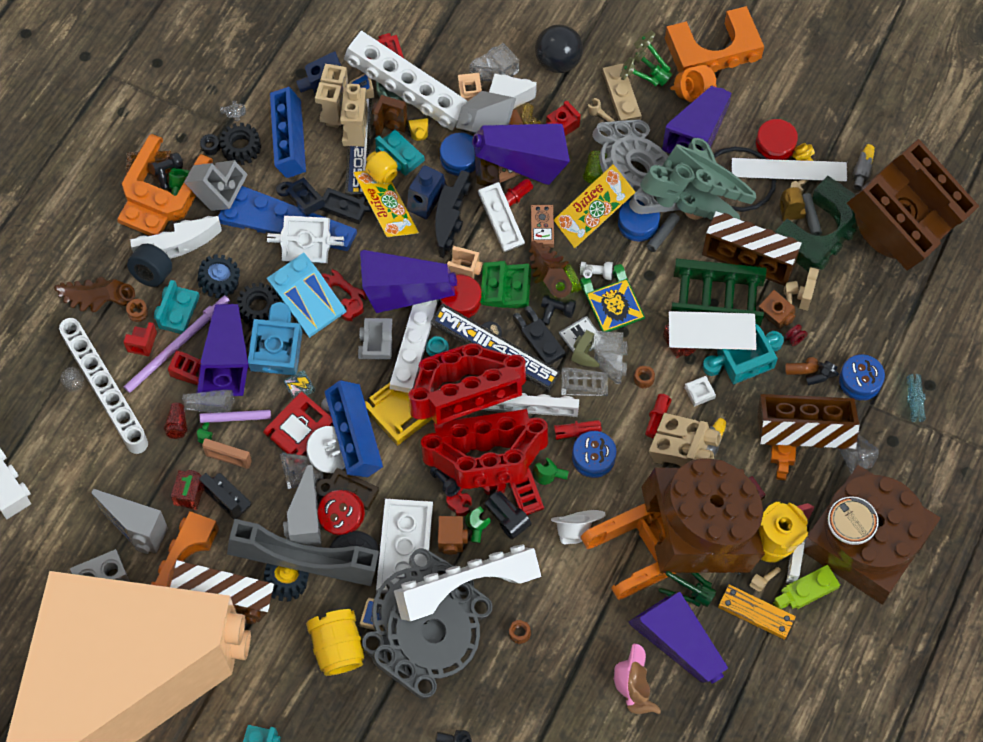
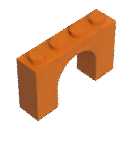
M747 6L726 12L724 24L732 44L719 51L707 50L699 46L693 38L687 21L666 26L665 41L678 72L680 73L687 68L699 65H706L713 72H717L720 69L734 68L740 64L753 63L762 59L764 45Z

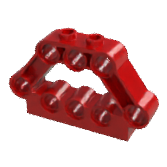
M476 343L466 344L427 357L419 362V374L415 386L408 393L410 414L413 418L420 420L431 417L439 425L522 396V385L526 382V361L520 355H508L483 348ZM467 374H469V375H478V377H476V376L466 377V378H464L460 383H457V384H452V383L445 384V385H443V386L440 388V390H438V387H440V385H441L442 383H444V382H447V381H448V382H456V381H459L464 375H467Z
M527 409L450 420L439 425L434 423L435 433L427 434L421 439L422 459L426 465L434 466L456 480L460 488L472 489L512 483L524 479L530 464L540 450L545 449L548 445V425L541 418H529ZM495 446L510 448L504 454L488 452L478 458L465 455L470 450L475 449L488 451Z

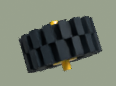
M267 563L263 580L274 584L272 598L275 599L276 596H279L278 601H283V597H286L288 602L291 601L292 596L296 600L299 598V594L302 595L304 593L309 573Z

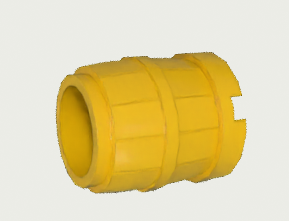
M775 502L769 505L763 512L762 522L758 529L765 553L761 560L766 562L781 561L791 555L807 537V518L796 505Z
M342 609L328 612L320 620L317 616L306 623L308 633L312 637L314 655L320 670L324 672L325 676L349 672L363 665L362 639L355 624L356 616L354 610Z

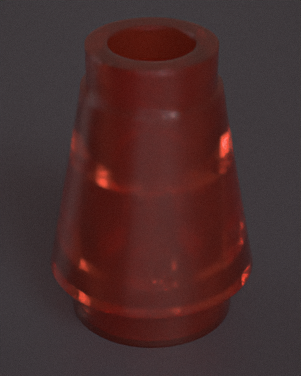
M173 403L168 413L164 431L169 438L180 439L185 436L188 430L185 406L181 403Z

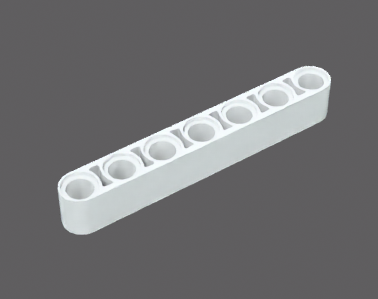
M74 318L63 320L59 330L64 342L128 450L134 454L144 452L148 447L144 430L80 323ZM76 330L73 334H68L70 331ZM81 348H86V350L78 352ZM97 365L96 368L89 370L91 366ZM103 383H108L105 387H99ZM113 401H119L116 405H110ZM123 419H130L127 423H120ZM141 437L137 442H131L133 438Z

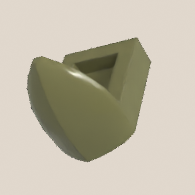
M586 330L583 336H578L574 343L575 350L571 361L587 367L600 366L595 359L587 355L594 344V333Z

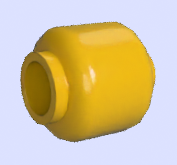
M372 152L366 158L365 171L376 183L388 184L397 176L398 164L387 152Z

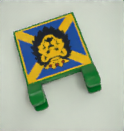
M622 264L614 266L613 276L617 282L594 290L590 278H581V290L585 294L603 334L645 319Z

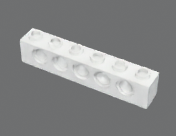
M360 31L347 48L344 60L350 66L361 70L367 77L376 80L388 91L400 96L406 103L412 104L423 114L438 121L441 126L453 131L457 125L461 107L468 102L466 99L363 31Z

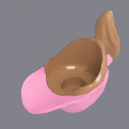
M634 643L628 660L619 662L615 666L614 682L616 689L626 697L627 708L630 712L635 714L649 712L660 714V708L648 700L650 687L646 680L647 669L644 667L645 650L639 644Z

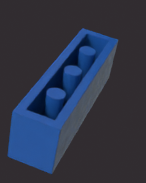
M290 87L271 92L270 103L274 166L286 178L305 173L306 164L301 99Z
M340 380L324 392L347 475L368 478L383 468L360 384Z

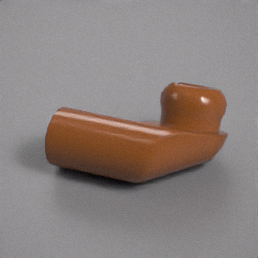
M814 357L807 358L806 363H786L787 375L813 374L819 369L818 360Z

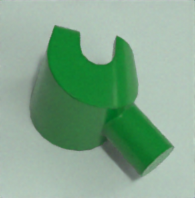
M171 169L169 189H172V195L176 196L190 170Z
M546 458L547 462L544 466L540 462L534 465L533 476L539 484H550L555 477L565 480L568 478L569 471L557 468L550 458Z
M481 506L470 511L465 518L467 527L472 530L471 542L481 543L482 530L491 523L489 517L483 521L480 520L479 515L484 511Z

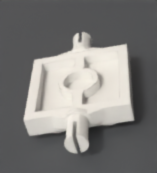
M284 216V227L281 234L268 233L267 237L271 238H267V242L281 244L282 261L291 262L302 253H305L312 263H328L330 245L344 246V242H338L344 241V236H331L329 231L330 218Z

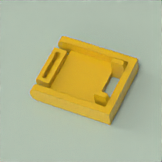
M390 382L369 397L374 407L365 401L368 414L397 446L432 420L431 417L423 420L418 419L403 431L401 426L413 418L410 414L408 393L390 389Z

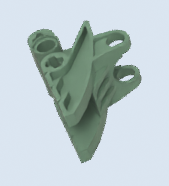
M693 138L688 148L677 144L662 166L653 165L640 183L642 190L649 195L656 196V200L660 205L669 208L676 203L681 211L704 218L707 217L708 219H713L717 211L730 214L733 218L740 220V215L718 196H724L748 204H752L756 199V193L746 183L716 163L709 144L700 138ZM695 144L700 145L703 151L697 149Z

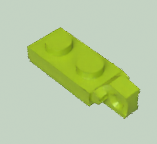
M826 565L787 585L781 590L783 594L776 597L773 604L779 609L789 605L792 609H799L837 590L840 587V583L830 567Z

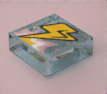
M304 370L283 380L293 399L301 391L305 395L315 392V388Z

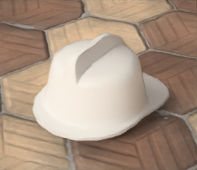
M599 510L581 511L564 517L551 518V521L557 523L561 543L577 544L582 542L580 539L581 535L591 528L593 521L605 517V512Z

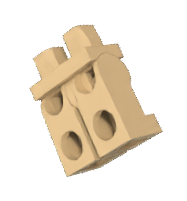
M325 64L320 79L321 82L315 96V102L322 104L320 122L326 123L329 127L338 128L339 125L341 126L344 87H347L348 84L347 67Z
M347 84L343 91L340 120L341 124H343L342 143L343 146L365 147L368 117L366 88H360L359 84Z
M664 413L649 453L654 463L664 464V462L683 466L696 459H714L713 451L706 450L707 446H719L722 437L719 431L710 429L707 422H699Z

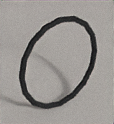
M736 146L721 149L713 154L717 158L723 153L742 151L749 152L760 159H766L762 154L750 148ZM772 178L769 193L757 204L747 207H731L735 211L740 212L759 208L768 202L774 193L776 179Z

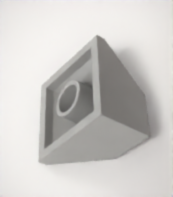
M481 91L461 107L456 128L476 134L484 125H509L516 98Z

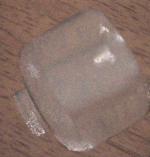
M69 367L61 373L60 382L67 392L74 393L84 387L85 378L81 370Z

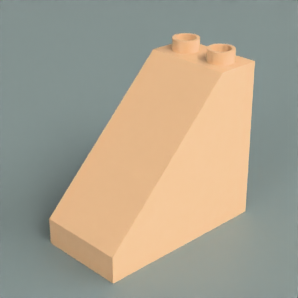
M49 571L6 742L138 741L231 676L235 659H247L251 632L250 630H244L245 615L236 613L229 595Z

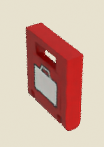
M301 391L264 429L263 433L267 437L270 436V440L289 457L295 454L293 460L299 463L307 455L306 446L310 435L321 427H334L331 416ZM308 405L322 417L317 423L305 413Z

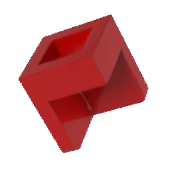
M149 322L147 329L134 327L132 335L126 334L124 345L127 352L150 356L157 335L154 323Z

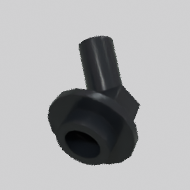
M829 361L819 362L820 374L808 376L806 379L808 386L822 383L828 378L838 376L839 373L836 371L838 367Z
M456 730L454 735L437 732L435 742H472L468 731Z

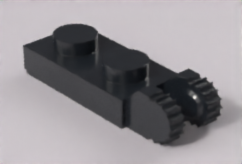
M530 306L525 307L524 311L532 322L531 324L526 325L524 319L518 313L513 315V320L521 330L522 336L544 365L548 367L566 356L564 349L540 318L538 319L537 314Z

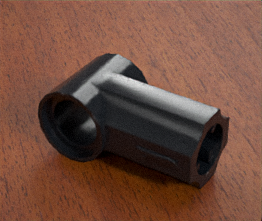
M501 491L492 494L485 502L486 508L500 522L502 530L511 540L532 525L525 512L520 508L516 509Z

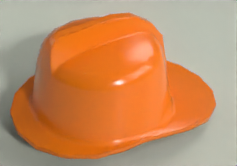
M706 65L687 68L677 74L674 85L670 89L674 90L680 99L693 102L710 86L716 87L715 73Z

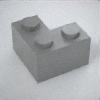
M235 160L217 162L215 165L212 163L193 165L184 183L211 211L231 208L248 174Z

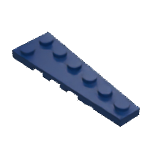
M244 186L240 188L231 208L221 210L218 215L220 224L241 229L247 227L265 234L266 232L281 234L284 227V216L326 218L315 213L306 216L297 206ZM330 219L329 231L331 236H344V241H338L344 242V246L330 245V248L348 251L357 235V229Z

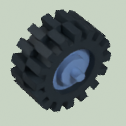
M215 254L213 259L208 256L206 261L203 260L199 266L198 286L199 288L202 287L204 294L209 291L208 296L210 297L213 294H216V298H220V294L227 297L228 293L231 295L237 289L240 269L237 268L236 262L232 263V258L230 257L226 260L225 255H221V258H218V255Z

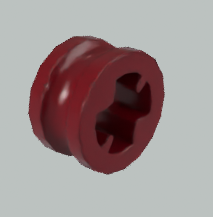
M798 324L791 328L784 338L790 340V344L793 347L802 342L808 333L806 330L802 331V326Z

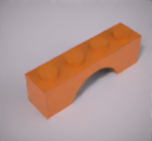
M190 511L187 518L182 519L179 525L180 532L177 538L171 541L168 550L169 555L166 561L163 560L158 569L159 576L156 582L153 581L151 585L166 587L170 571L176 560L184 562L187 557L195 552L209 551L219 531L217 522Z

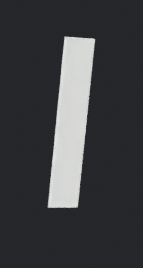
M732 158V173L737 177L847 181V162Z

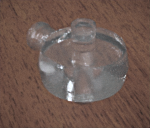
M232 101V105L221 107L220 112L226 114L229 118H234L235 121H239L240 117L246 114V108L244 104H237V101Z

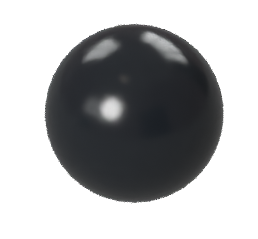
M560 24L552 25L543 30L536 40V58L540 65L550 72H568L575 68L582 58V40L579 34L571 27Z

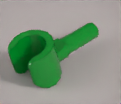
M203 423L202 428H199L197 431L198 442L202 444L205 438L212 439L213 433L207 431L209 423Z

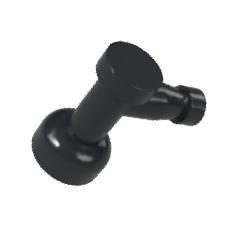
M175 152L168 156V160L149 163L148 168L153 176L157 175L160 188L166 189L169 188V183H167L165 170L169 168L182 169L183 161L180 154Z
M545 294L541 304L545 311L541 320L545 325L549 326L555 309L563 311L566 317L572 318L576 307V300L569 299L563 302L550 298V295Z
M434 466L430 469V474L434 478H438L443 484L442 490L446 496L452 497L460 491L461 488L457 485L456 480L449 478L448 475Z

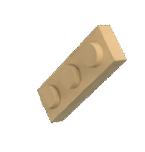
M624 64L604 67L602 74L618 120H641L642 115L629 78L627 76L625 80H621L620 77Z

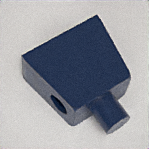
M336 51L305 66L308 77L296 81L301 93L313 89L316 95L325 64L342 66Z
M424 165L409 187L407 211L427 220L439 201L444 185H446L444 174Z

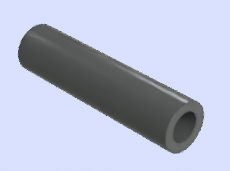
M810 193L803 194L805 216L811 236H820L822 231Z
M671 213L646 247L650 251L655 252L680 221V217L675 213Z

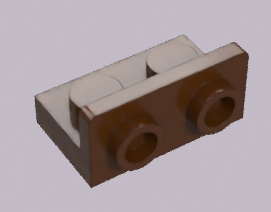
M381 95L378 103L375 102L372 108V115H374L373 127H375L376 135L381 136L384 127L392 131L396 130L405 133L408 127L406 102Z

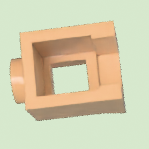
M479 73L458 75L459 95L467 101L482 91ZM475 84V91L465 90V85Z
M453 246L452 261L447 263L451 273L467 275L474 279L475 274L479 275L482 269V262L479 261V252Z

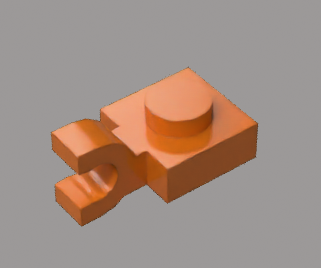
M790 445L771 446L770 463L777 464V480H786L789 465L794 466L796 447Z

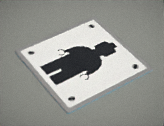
M587 316L559 332L573 352L576 339L579 335L583 336L586 330L595 334L594 344L590 351L605 342Z

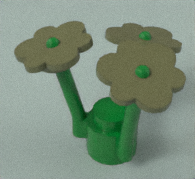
M652 30L641 35L634 43L636 49L640 47L642 49L636 53L634 58L629 57L624 63L620 74L621 80H625L627 76L634 74L651 82L656 87L658 84L663 86L672 76V73L669 71L671 67L663 61L651 45L652 38L655 36V32ZM647 47L660 65L656 64L654 66L645 58L647 53L644 50ZM642 61L652 69L649 73L652 77L635 70L634 62L640 63Z

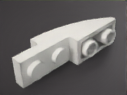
M206 216L198 220H184L180 223H175V232L139 236L135 239H130L133 253L141 244L148 243L159 247L172 259L203 246L218 235L222 229L218 216Z

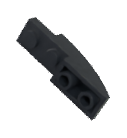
M461 170L453 187L444 185L438 201L435 228L437 249L441 258H444L447 251H451L454 245L453 238L456 233H460L463 225L461 209L464 201L462 199L465 194H469L472 187L470 173Z

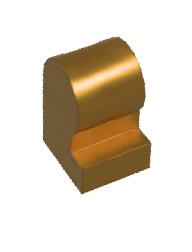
M798 187L788 188L781 195L779 207L783 221L805 218V203L802 191Z

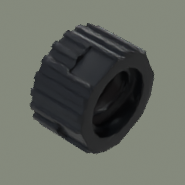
M208 134L201 138L200 146L206 155H215L220 151L221 145L217 136ZM208 142L215 143L211 148L206 147Z

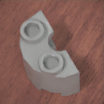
M365 318L364 327H360V341L364 342L363 346H359L358 349L359 359H391L392 318Z

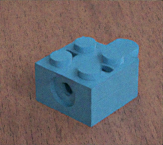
M278 302L272 304L268 320L254 319L248 356V366L251 371L297 376L302 329L300 323H291L292 313L289 306L285 303Z

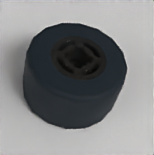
M148 243L141 244L127 262L128 270L132 276L140 283L150 287H157L162 284L172 271V262L168 255L159 247Z

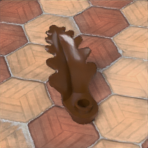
M532 241L529 252L533 253V255L530 256V261H535V263L531 265V268H538L532 276H539L534 283L544 281L553 296L557 298L566 297L571 292L572 284L563 268L569 262L560 263L564 258L563 256L554 258L557 254L556 251L549 253V246L543 248V243ZM559 282L565 284V288L562 291L556 289V285Z
M99 277L95 283L87 279L84 285H81L79 281H75L74 285L71 282H67L66 285L60 283V285L54 286V290L58 292V297L64 296V303L71 301V308H75L80 303V311L82 312L89 306H91V312H96L106 301L127 306L129 301L135 297V290L131 285L116 279L108 281L103 277Z

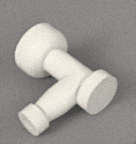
M581 262L580 275L590 278L592 274L603 275V278L606 280H612L613 262H606L604 266L587 265L586 262Z

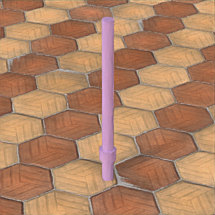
M224 295L215 304H229L230 300ZM215 304L213 306L209 305L203 311L201 317L124 385V389L131 393L174 354L176 350L185 344L205 324L211 321Z

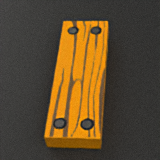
M728 585L718 608L784 640L796 616L732 585Z

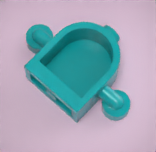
M755 323L756 350L717 349L718 356L711 355L705 358L703 371L709 376H715L720 373L721 367L724 366L734 385L774 369L778 359L774 351L781 349L784 338L777 331H771L765 336L762 329Z

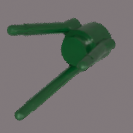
M669 571L665 573L668 577L692 591L691 596L694 598L683 595L687 602L697 607L700 605L708 607L716 594V590L711 588L712 583L705 580L699 573H691L700 582L696 586ZM663 588L658 589L660 593L668 596L676 593Z

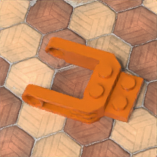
M154 134L148 136L122 182L127 203L117 218L118 223L149 236L162 233L167 223L171 220L175 222L184 219L196 198V195L185 183H183L178 194L174 196L166 190L144 182L149 172L148 164L155 162V156L161 143H163V138ZM200 154L194 165L213 163V159Z
M645 504L588 529L580 537L585 547L592 549L635 528L639 530L640 537L656 563L633 573L630 578L616 586L613 585L611 589L618 600L624 599L668 578L665 573H660L655 551L657 542H662L666 537L661 513L647 512Z

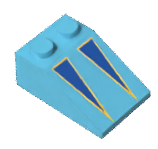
M302 253L267 277L270 286L276 291V295L282 303L289 306L292 316L300 323L301 328L309 338L347 312L305 253Z

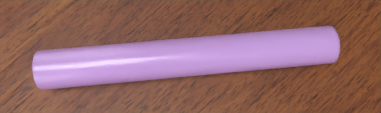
M270 410L200 414V423L271 419Z

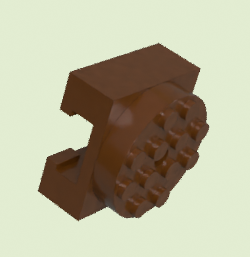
M917 139L902 151L846 203L854 211L859 231L867 243L882 255L897 259L906 271L929 256L941 244L940 240L952 228L964 222L979 207L920 139Z
M702 458L690 461L681 468L655 467L642 485L647 512L661 513L666 535L662 542H657L655 545L660 573H666V571L671 573H750L765 555L758 530L763 518L762 501L756 486L744 474L743 469H737L723 460Z
M857 465L844 485L835 493L831 503L804 541L803 552L823 566L828 565L832 572L883 605L941 518L923 507L914 492L903 483L890 477L874 475L860 465ZM845 497H858L870 503L877 513L878 524L880 525L874 536L867 542L857 545L847 544L837 539L828 525V514L835 502Z

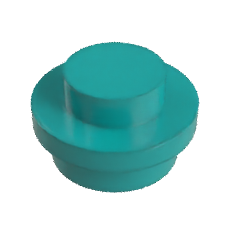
M439 336L431 338L426 344V352L429 356L449 350L448 342Z

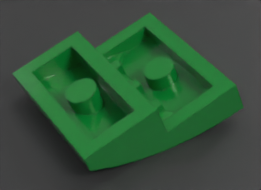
M505 261L483 263L481 305L503 308H525L529 306L530 264L507 265Z

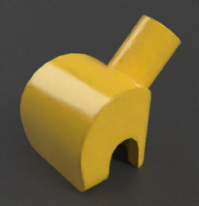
M428 118L408 120L411 138L416 141L425 140L428 137Z

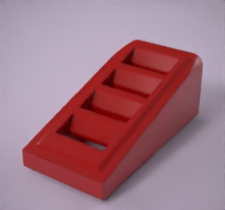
M176 350L168 367L170 377L198 385L196 374L200 369L201 360ZM189 366H193L190 373H187Z
M528 467L527 475L524 479L508 483L517 507L523 510L526 515L544 509ZM521 483H528L527 485H524L522 487H516V485H519ZM528 491L532 492L529 495L520 497V494L526 493ZM535 499L536 503L523 506V503Z

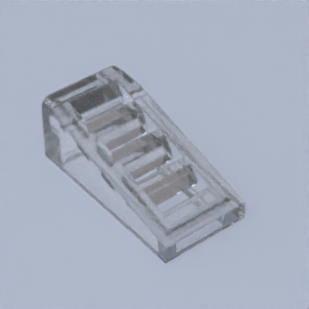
M562 367L561 395L608 396V373ZM569 379H573V384H569ZM578 379H582V386L578 385ZM587 379H592V387L587 386ZM596 379H601V388H596Z
M232 390L184 394L182 400L186 410L208 413L232 412L234 395Z

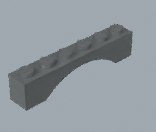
M234 519L227 555L367 586L372 584L379 554L377 550L359 546L321 548L303 545L279 537L259 524Z

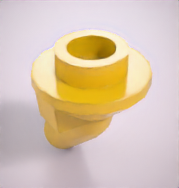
M803 143L794 149L793 158L796 160L813 161L811 156L815 152L811 144Z

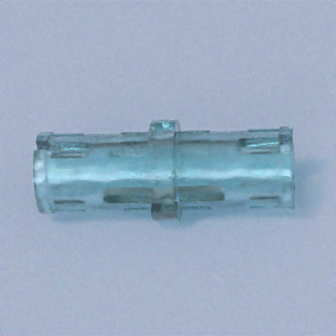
M914 374L906 377L909 392L907 402L910 403L912 422H917L918 417L919 422L926 420L924 408L926 397L922 391V377L919 374H916V379H914Z

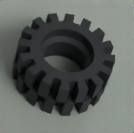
M240 122V126H237L236 123L232 124L233 128L227 126L226 131L223 130L221 133L222 137L220 136V145L224 158L227 157V161L235 160L237 164L240 161L241 165H245L244 161L246 160L248 164L251 163V158L256 159L257 154H260L261 144L258 132H256L254 127L251 129V125L248 123L246 127L242 122ZM239 139H245L249 142L244 148H234L232 146Z
M252 283V288H249L247 285L244 287L245 292L240 291V297L237 298L241 319L243 318L246 324L249 322L250 326H253L254 319L268 320L271 305L278 303L279 300L274 289L271 290V286L268 284L264 287L263 283H259V287H256V284ZM257 299H263L267 302L266 308L260 311L252 310L250 304Z

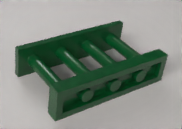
M676 258L674 277L681 279L679 303L672 302L671 311L755 314V323L761 326L764 312L756 311L758 286H764L767 268ZM690 279L703 281L701 305L688 304ZM713 281L726 284L724 308L710 306ZM735 284L748 286L747 310L733 309Z

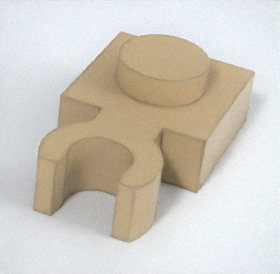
M810 267L805 287L800 286L797 299L801 300L799 309L808 311L819 269Z

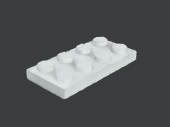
M385 499L376 592L384 581L394 573L411 568L409 558L415 550L424 548L429 551L433 502ZM423 554L415 555L414 561L418 566L423 567L427 564V558ZM404 574L397 576L391 582L395 584L399 580L404 579ZM385 586L381 593H387V586Z

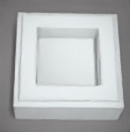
M706 376L686 383L684 386L694 407L716 397Z

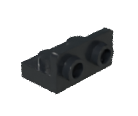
M205 473L199 478L203 491L231 518L237 519L251 506V502L221 473H218L213 478Z

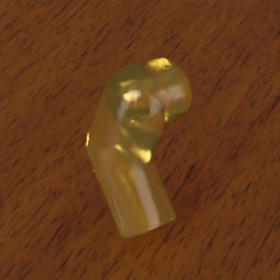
M530 103L523 105L521 113L523 124H541L540 120L536 121L537 118L532 117L534 106Z

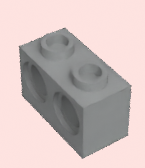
M116 549L70 568L71 573L76 575L130 582ZM110 570H118L114 576H107Z

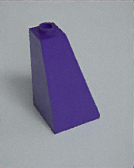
M710 86L666 125L662 150L670 154L677 144L688 148L693 138L703 139L711 148L729 107L732 93L723 88ZM695 144L697 149L703 151L700 145Z
M563 124L484 125L474 134L472 139L476 157L546 185H549L570 162Z
M367 250L360 251L362 287L376 313L455 296L454 286H457V278L455 272L451 273L447 264Z
M215 304L200 362L196 394L197 397L243 396L248 359L238 304Z
M681 592L665 597L628 621L630 626L701 683L710 681L713 684L724 677L722 672L728 669L726 663Z

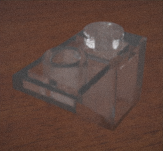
M502 43L497 47L491 48L482 57L474 59L469 64L470 74L479 73L480 81L492 82L494 74H505L512 77L519 72V59Z
M596 331L594 359L600 364L599 368L616 384H621V378L626 376L627 362H623V355H627V341H623L622 332Z

